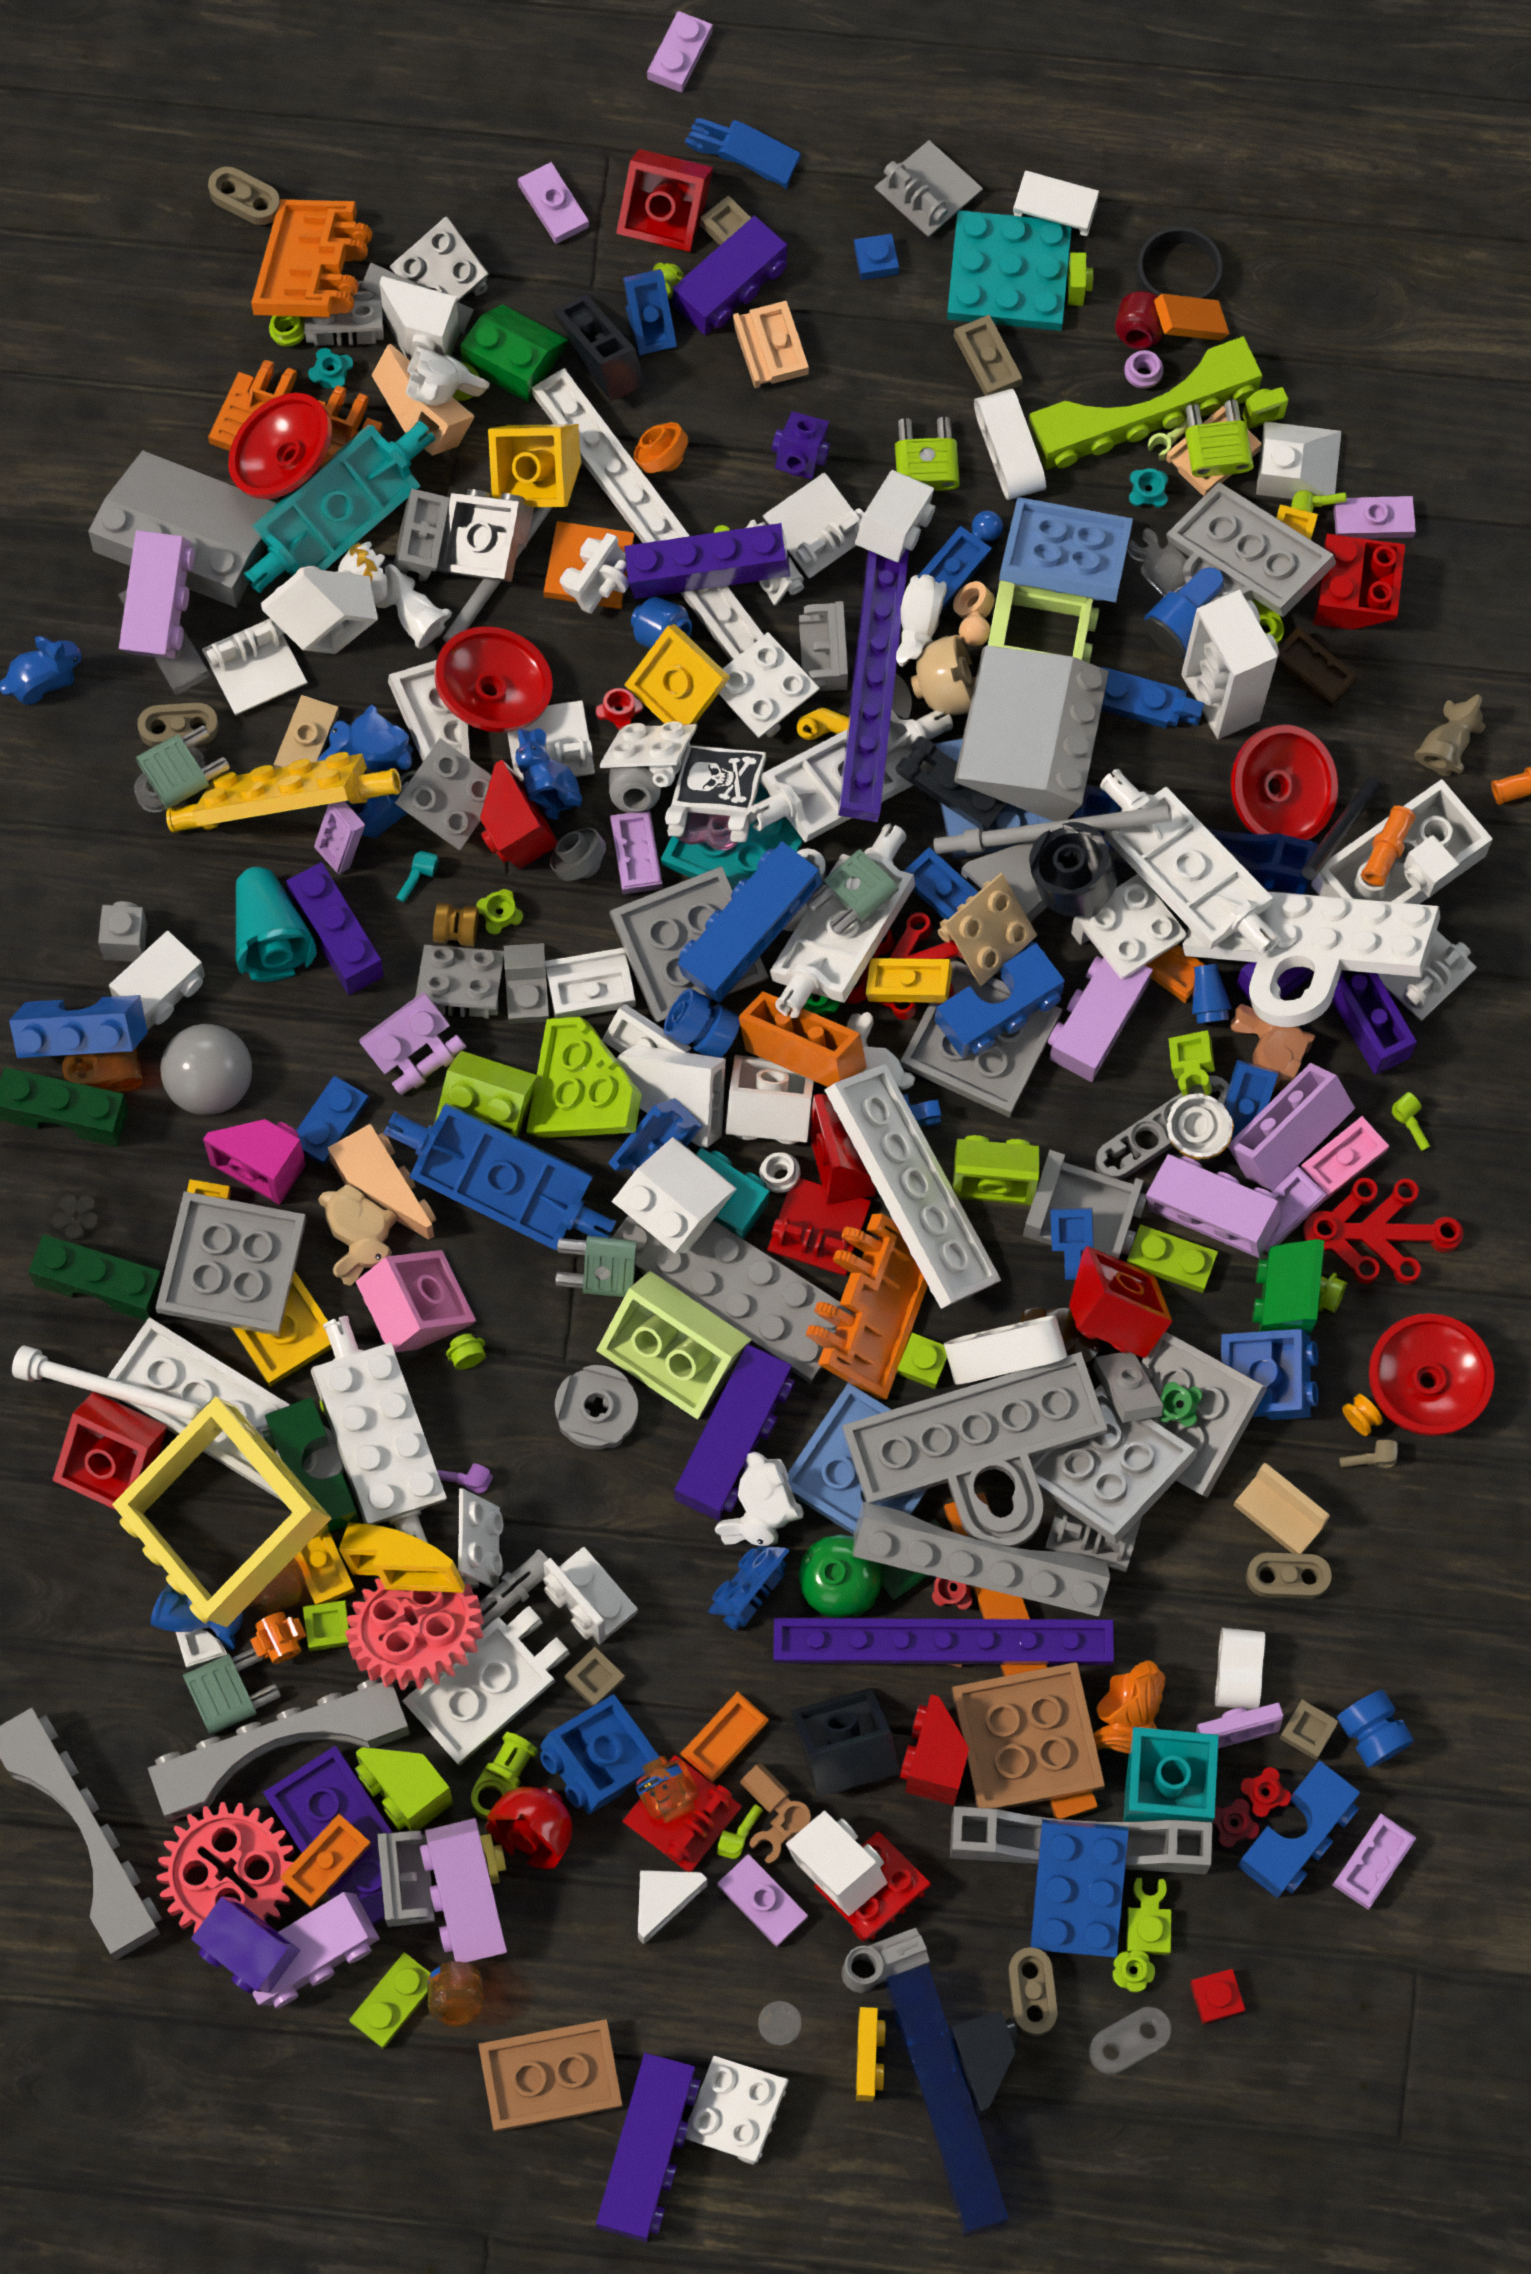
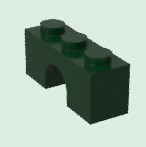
M4 1067L0 1080V1121L35 1129L40 1128L41 1122L55 1123L73 1130L79 1139L118 1147L129 1110L124 1094Z
M45 1234L41 1237L28 1271L36 1287L74 1298L76 1292L87 1294L110 1305L112 1311L143 1321H147L149 1317L153 1319L163 1280L159 1270Z
M310 1397L265 1414L268 1428L261 1430L263 1438L275 1452L278 1451L282 1461L331 1517V1520L312 1539L345 1527L348 1522H358L357 1512L342 1473L329 1478L318 1479L310 1476L304 1470L305 1462L310 1454L329 1446L327 1434L313 1398Z

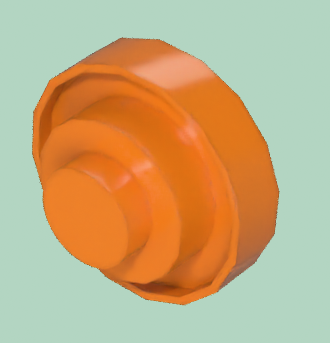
M669 422L653 426L641 436L634 451V460L646 473L670 472L676 469L683 461V455L688 445V435L678 423Z

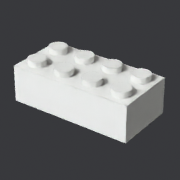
M1240 589L1197 608L1181 673L1195 700L1204 703L1202 713L1217 740L1260 721L1279 655L1276 641L1271 634L1265 635L1259 624L1260 616L1255 604L1251 600L1246 601Z
M1441 779L1403 806L1410 809L1415 814L1416 819L1412 823L1403 842L1405 846L1403 854L1400 858L1395 859L1383 886H1374L1367 883L1361 877V872L1364 870L1374 849L1372 842L1376 834L1382 832L1389 817L1331 857L1317 877L1313 879L1311 886L1320 896L1420 904L1429 897L1421 889L1416 890L1411 886L1405 877V870L1403 869L1410 851L1434 835L1459 863L1454 876L1455 879L1486 856L1493 839Z

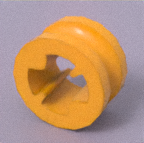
M1358 1394L1354 1397L1355 1403L1353 1405L1346 1404L1342 1410L1349 1423L1360 1434L1367 1436L1371 1433V1426L1381 1425L1383 1419L1373 1403L1362 1394Z

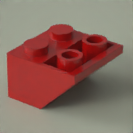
M1327 534L1323 548L1334 555L1336 565L1318 582L1313 625L1354 630L1396 619L1398 615L1405 544Z
M931 1694L928 1706L919 1704L911 1738L918 1739L916 1747L908 1745L900 1778L907 1780L905 1793L954 1806L970 1748L940 1697Z

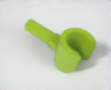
M1299 490L1293 496L1291 507L1313 513L1314 507L1347 502V494L1344 492L1315 496L1309 491Z
M1408 1092L1394 1103L1392 1114L1399 1122L1406 1124L1420 1150L1423 1151L1429 1148L1430 1145L1417 1120L1413 1117L1422 1107L1418 1099Z
M758 1805L752 1807L739 1826L737 1834L723 1830L718 1844V1855L730 1859L740 1857L746 1837L763 1811Z

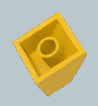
M579 424L507 425L488 429L492 498L500 499L501 493H509L524 497V504L530 507L568 506L581 464Z

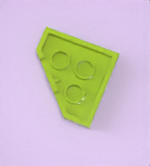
M580 1016L547 1019L526 1133L535 1139L635 1133L642 1093L590 1023Z

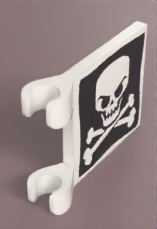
M688 745L672 804L665 816L666 824L669 825L668 835L684 836L687 813L694 812L730 816L728 826L729 830L732 831L730 835L731 841L746 842L750 825L749 814L746 813V809L754 805L766 761V752Z

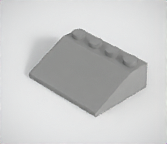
M142 450L104 499L88 533L94 552L131 566L136 530L183 536L191 541V548L195 550L194 566L191 572L187 571L185 587L237 608L250 580L247 581L243 573L250 570L260 561L267 547L251 526L277 503L269 499L250 497L238 487Z
M986 645L981 653L954 782L1053 822L1067 820L1083 802L1109 671L1072 656Z

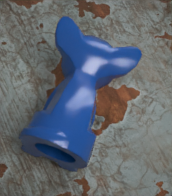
M168 1583L159 1595L153 1608L151 1626L173 1632H190L210 1627L225 1648L234 1650L236 1647L234 1635L241 1628L243 1611L227 1628L212 1621H208L205 1624L190 1610L189 1607L192 1602L187 1595H181Z

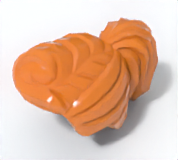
M1146 1660L1135 1665L1130 1673L1115 1675L1111 1678L1110 1690L1097 1706L1098 1718L1109 1724L1093 1733L1097 1752L1103 1748H1108L1129 1754L1133 1727L1157 1729L1153 1720L1160 1709L1159 1705L1161 1704L1162 1692L1165 1687V1675L1154 1662Z

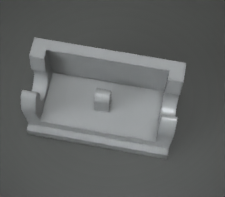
M411 489L404 508L394 559V566L400 573L406 574L407 571H414L419 573V581H426L431 571H436L450 501L449 497Z
M843 601L804 606V614L799 615L803 671L820 688L818 691L847 690L848 668Z
M421 1831L377 1834L387 1926L435 1922L434 1906L429 1889L432 1886L430 1871L425 1872L420 1846L427 1844L426 1834L421 1835Z

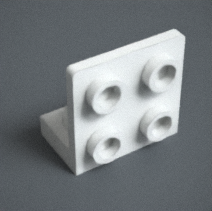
M1139 874L1117 887L1110 900L1100 908V911L1094 917H1074L1071 931L1080 945L1090 939L1120 979H1125L1183 941L1186 937L1184 929Z
M582 1547L559 1567L551 1558L543 1563L545 1573L543 1581L546 1584L544 1588L546 1594L557 1607L561 1608L564 1604L574 1617L571 1620L572 1624L586 1640L592 1636L600 1645L638 1613L637 1607L585 1547Z

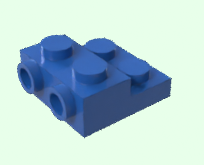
M1290 1329L1221 1334V1362L1268 1388L1252 1417L1266 1416L1270 1420L1311 1418V1407L1317 1406L1319 1401L1317 1384L1315 1381H1311V1366L1318 1365L1319 1353L1317 1343L1311 1341V1337L1304 1330Z
M615 1694L549 1732L539 1746L542 1750L540 1758L545 1769L551 1774L558 1772L567 1785L565 1787V1794L568 1801L575 1808L583 1807L588 1815L621 1796L626 1788L658 1769L663 1763Z

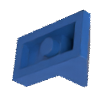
M661 269L623 277L628 302L625 308L638 354L643 355L677 347L664 275Z

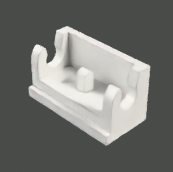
M1025 170L1013 213L1014 216H1022L1024 213L1078 228L1080 235L1087 236L1097 208L1099 191Z

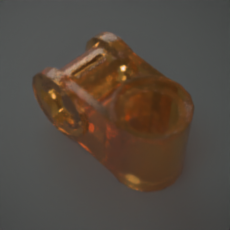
M137 1047L133 1051L68 1055L62 1064L64 1081L113 1092L134 1090L144 1083ZM85 1070L87 1077L79 1079L77 1072Z

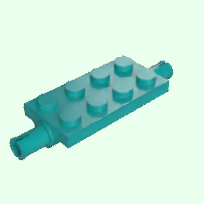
M418 421L414 427L394 443L392 441L387 442L373 425L368 424L323 463L306 483L290 492L251 527L268 546L269 553L250 570L243 573L247 581H252L250 585L258 593H261L284 570L289 572L291 576H294L297 570L307 566H316L320 570L327 569L351 546L407 499L411 489L417 490L421 486L411 474L409 466L412 464L410 460L436 440L432 432L427 433L429 428L423 422Z

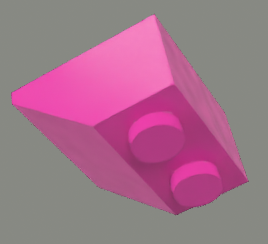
M263 1119L208 1132L203 1139L211 1166L279 1205L306 1166L301 1141L298 1138L299 1134L292 1127L282 1122H278L275 1125Z

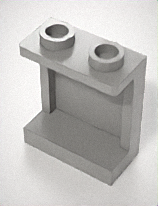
M1049 1150L1025 1224L1023 1237L1052 1245L1051 1209L1093 1207L1094 1249L1119 1259L1121 1253L1129 1256L1136 1232L1128 1230L1132 1216L1141 1218L1147 1199L1146 1194L1140 1193L1144 1180L1136 1178L1134 1184L1086 1170L1064 1163L1065 1154Z

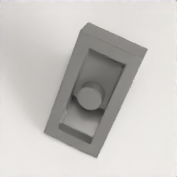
M544 943L504 946L509 1024L546 1022L549 1019Z

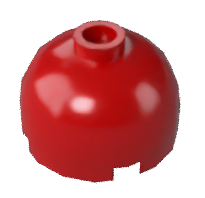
M527 1786L514 1788L505 1793L496 1802L486 1819H489L485 1827L488 1834H491L493 1841L497 1845L502 1844V1849L513 1856L514 1848L516 1847L532 1857L526 1864L536 1868L551 1869L556 1867L567 1850L572 1839L573 1825L569 1812L557 1792L547 1787Z

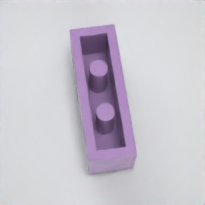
M136 530L119 643L120 650L128 654L174 660L175 651L181 649L184 636L183 627L179 626L181 611H186L189 602V588L185 587L187 571H192L195 561V550L191 548V541L183 536Z
M1096 956L1086 974V978L1090 979L1084 992L1080 989L1076 990L1067 1007V1011L1071 1012L1065 1025L1058 1022L1047 1043L1052 1045L1049 1060L1092 1082L1146 990L1153 969L1143 966L1125 979H1120L1105 958L1102 959Z
M1310 1063L1230 1142L1228 1148L1246 1178L1272 1191L1355 1107L1337 1075Z
M1168 1154L1146 1194L1150 1212L1257 1258H1260L1282 1218L1279 1201L1269 1191L1262 1188L1249 1189L1240 1185L1239 1181L1233 1176L1224 1172H1218L1217 1174L1203 1169L1200 1163L1186 1156H1182L1179 1159Z
M476 1818L425 1830L427 1844L420 1846L425 1872L434 1870L437 1885L431 1886L429 1889L435 1912L444 1911L447 1926L439 1927L444 1952L453 1951L456 1965L507 1953Z
M343 1892L279 1931L282 1936L298 1947L300 1952L270 1993L254 1991L253 1996L258 2005L272 2006L274 2004L275 2008L283 2007L299 1996L296 1991L309 1982L312 1986H316L331 1978L335 1974L333 1970L335 1966L345 1960L351 1964L367 1956L372 1951L369 1946L380 1938L357 1895Z

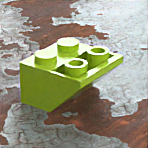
M460 1050L447 1069L435 1122L444 1104L449 1103L519 1138L529 1111L537 1075Z
M362 1747L355 1752L359 1762V1766L355 1768L359 1774V1780L373 1797L378 1793L381 1794L384 1798L382 1801L385 1807L384 1811L398 1830L406 1826L409 1831H419L453 1804L449 1786L424 1754Z

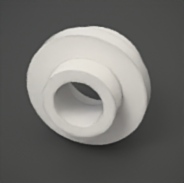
M773 1153L763 1161L759 1174L760 1179L766 1183L768 1190L783 1193L797 1185L801 1176V1170L797 1160L790 1154ZM784 1169L788 1171L785 1177L781 1179L774 1178V1174L778 1170Z

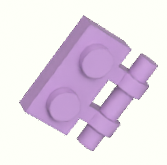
M425 991L359 1039L360 1044L384 1074L397 1065L404 1074L392 1082V1085L401 1096L413 1087L416 1089L427 1082L425 1079L442 1065L445 1067L449 1066L454 1061V1056L460 1050L462 1051L466 1048L465 1043L458 1035H455L446 1043L438 1036L439 1033L450 1025ZM427 1043L433 1050V1053L415 1065L409 1056Z

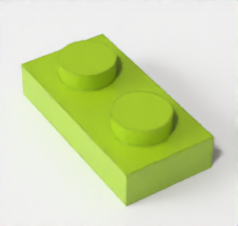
M1140 1224L1126 1263L1154 1274L1156 1277L1203 1293L1218 1252Z
M404 1952L349 2019L350 2023L384 2049L428 1995L427 1982L431 1973ZM431 1979L429 1989H433L438 1980L434 1981V1979Z

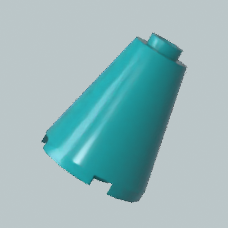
M258 866L248 868L236 880V963L238 970L242 975L244 972L249 973L251 980L257 982H273L296 975L294 968L303 962L308 967L313 962L317 954L315 940L274 872Z

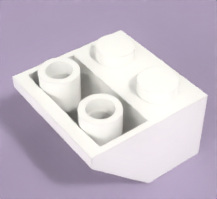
M316 566L300 568L294 576L283 585L277 587L275 592L261 603L262 610L302 650L336 654L378 620L370 576L355 575L351 571L332 572L320 570Z

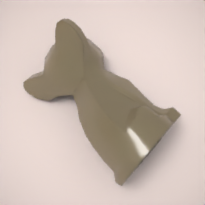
M1477 694L1466 702L1454 703L1451 700L1446 701L1443 711L1444 716L1450 721L1438 726L1426 736L1420 749L1415 751V760L1442 776H1450L1452 771L1458 774L1462 773L1464 766L1461 763V756L1470 742V733L1479 734L1484 731L1486 726L1482 722L1483 714L1479 708L1482 697Z

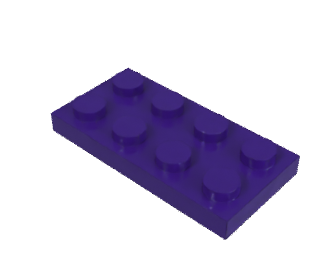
M335 1745L264 1791L263 1794L301 1853L305 1851L338 1814L371 1842V1846L327 1894L331 1899L343 1892L356 1894L374 1926L385 1919L377 1834H389L392 1831Z

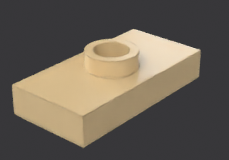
M301 695L275 759L274 769L287 767L290 763L300 759H310L311 762H316L324 753L331 729L339 715V707Z

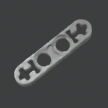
M1208 1076L1212 1085V1093L1218 1090L1221 1093L1218 1102L1224 1104L1229 1084L1218 1076ZM1197 1084L1189 1089V1094H1205L1202 1085ZM1178 1094L1105 1143L1098 1150L1096 1156V1172L1118 1180H1124L1172 1148L1173 1145L1170 1142L1167 1131V1118L1171 1107L1178 1099L1183 1097L1182 1094ZM1141 1131H1151L1157 1136L1158 1145L1152 1149H1143L1137 1145L1135 1136ZM1127 1142L1131 1153L1122 1159L1121 1169L1118 1170L1115 1166L1107 1168L1105 1166L1108 1158L1107 1155L1110 1154L1113 1158L1119 1157L1125 1153L1126 1145L1123 1143Z

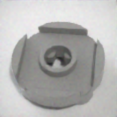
M591 1365L584 1367L582 1371L576 1372L573 1376H568L562 1382L555 1398V1415L561 1433L574 1444L592 1450L615 1448L631 1433L636 1424L638 1399L633 1387L628 1383V1379L621 1372L608 1366ZM596 1398L603 1399V1406L608 1408V1411L605 1414L600 1413L598 1417L590 1416V1410L585 1409L586 1403H594Z

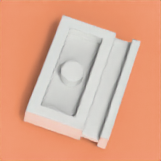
M624 948L545 961L555 1018L578 1017L618 1010L624 1004L629 1007L636 1006Z

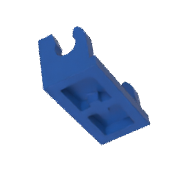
M676 1098L655 1104L636 1127L635 1133H631L608 1163L615 1171H623L625 1168L634 1173L637 1168L672 1137H675L687 1147L703 1128V1125Z

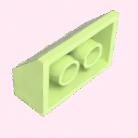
M649 1271L629 1288L596 1351L698 1420L732 1375L746 1345H749L752 1339Z

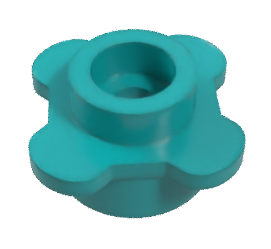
M328 348L318 350L315 366L308 371L310 380L328 389H335L337 385L343 387L347 378V370L353 367L352 358L349 355L339 356L333 354ZM333 366L334 370L328 371L327 368Z
M1151 468L1135 470L1131 473L1130 482L1133 484V491L1129 495L1131 504L1134 506L1153 504L1155 507L1160 508L1167 503L1168 497L1165 494V485L1168 483V476L1166 473ZM1150 486L1152 490L1146 491L1145 487Z

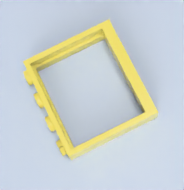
M217 1396L209 1402L112 1504L122 1516L119 1521L121 1526L133 1537H139L146 1545L142 1549L144 1554L157 1566H163L169 1573L166 1580L170 1586L181 1595L186 1594L191 1600L192 1604L189 1608L192 1613L205 1624L208 1621H212L226 1628L331 1520L327 1512L237 1406ZM224 1431L292 1511V1514L230 1579L211 1596L144 1515V1512L204 1449Z

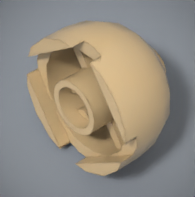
M959 635L946 636L930 643L917 660V675L911 677L912 687L917 699L924 698L931 709L944 712L943 715L957 716L969 713L976 676H971L968 666L973 663Z

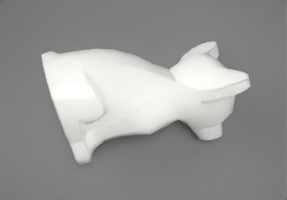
M389 564L385 568L387 595L381 603L375 606L387 608L391 605H396L402 626L415 640L416 647L421 649L443 633L446 628L444 622L451 617L452 612L449 609L437 608L426 595L414 591V579L400 573L394 565Z

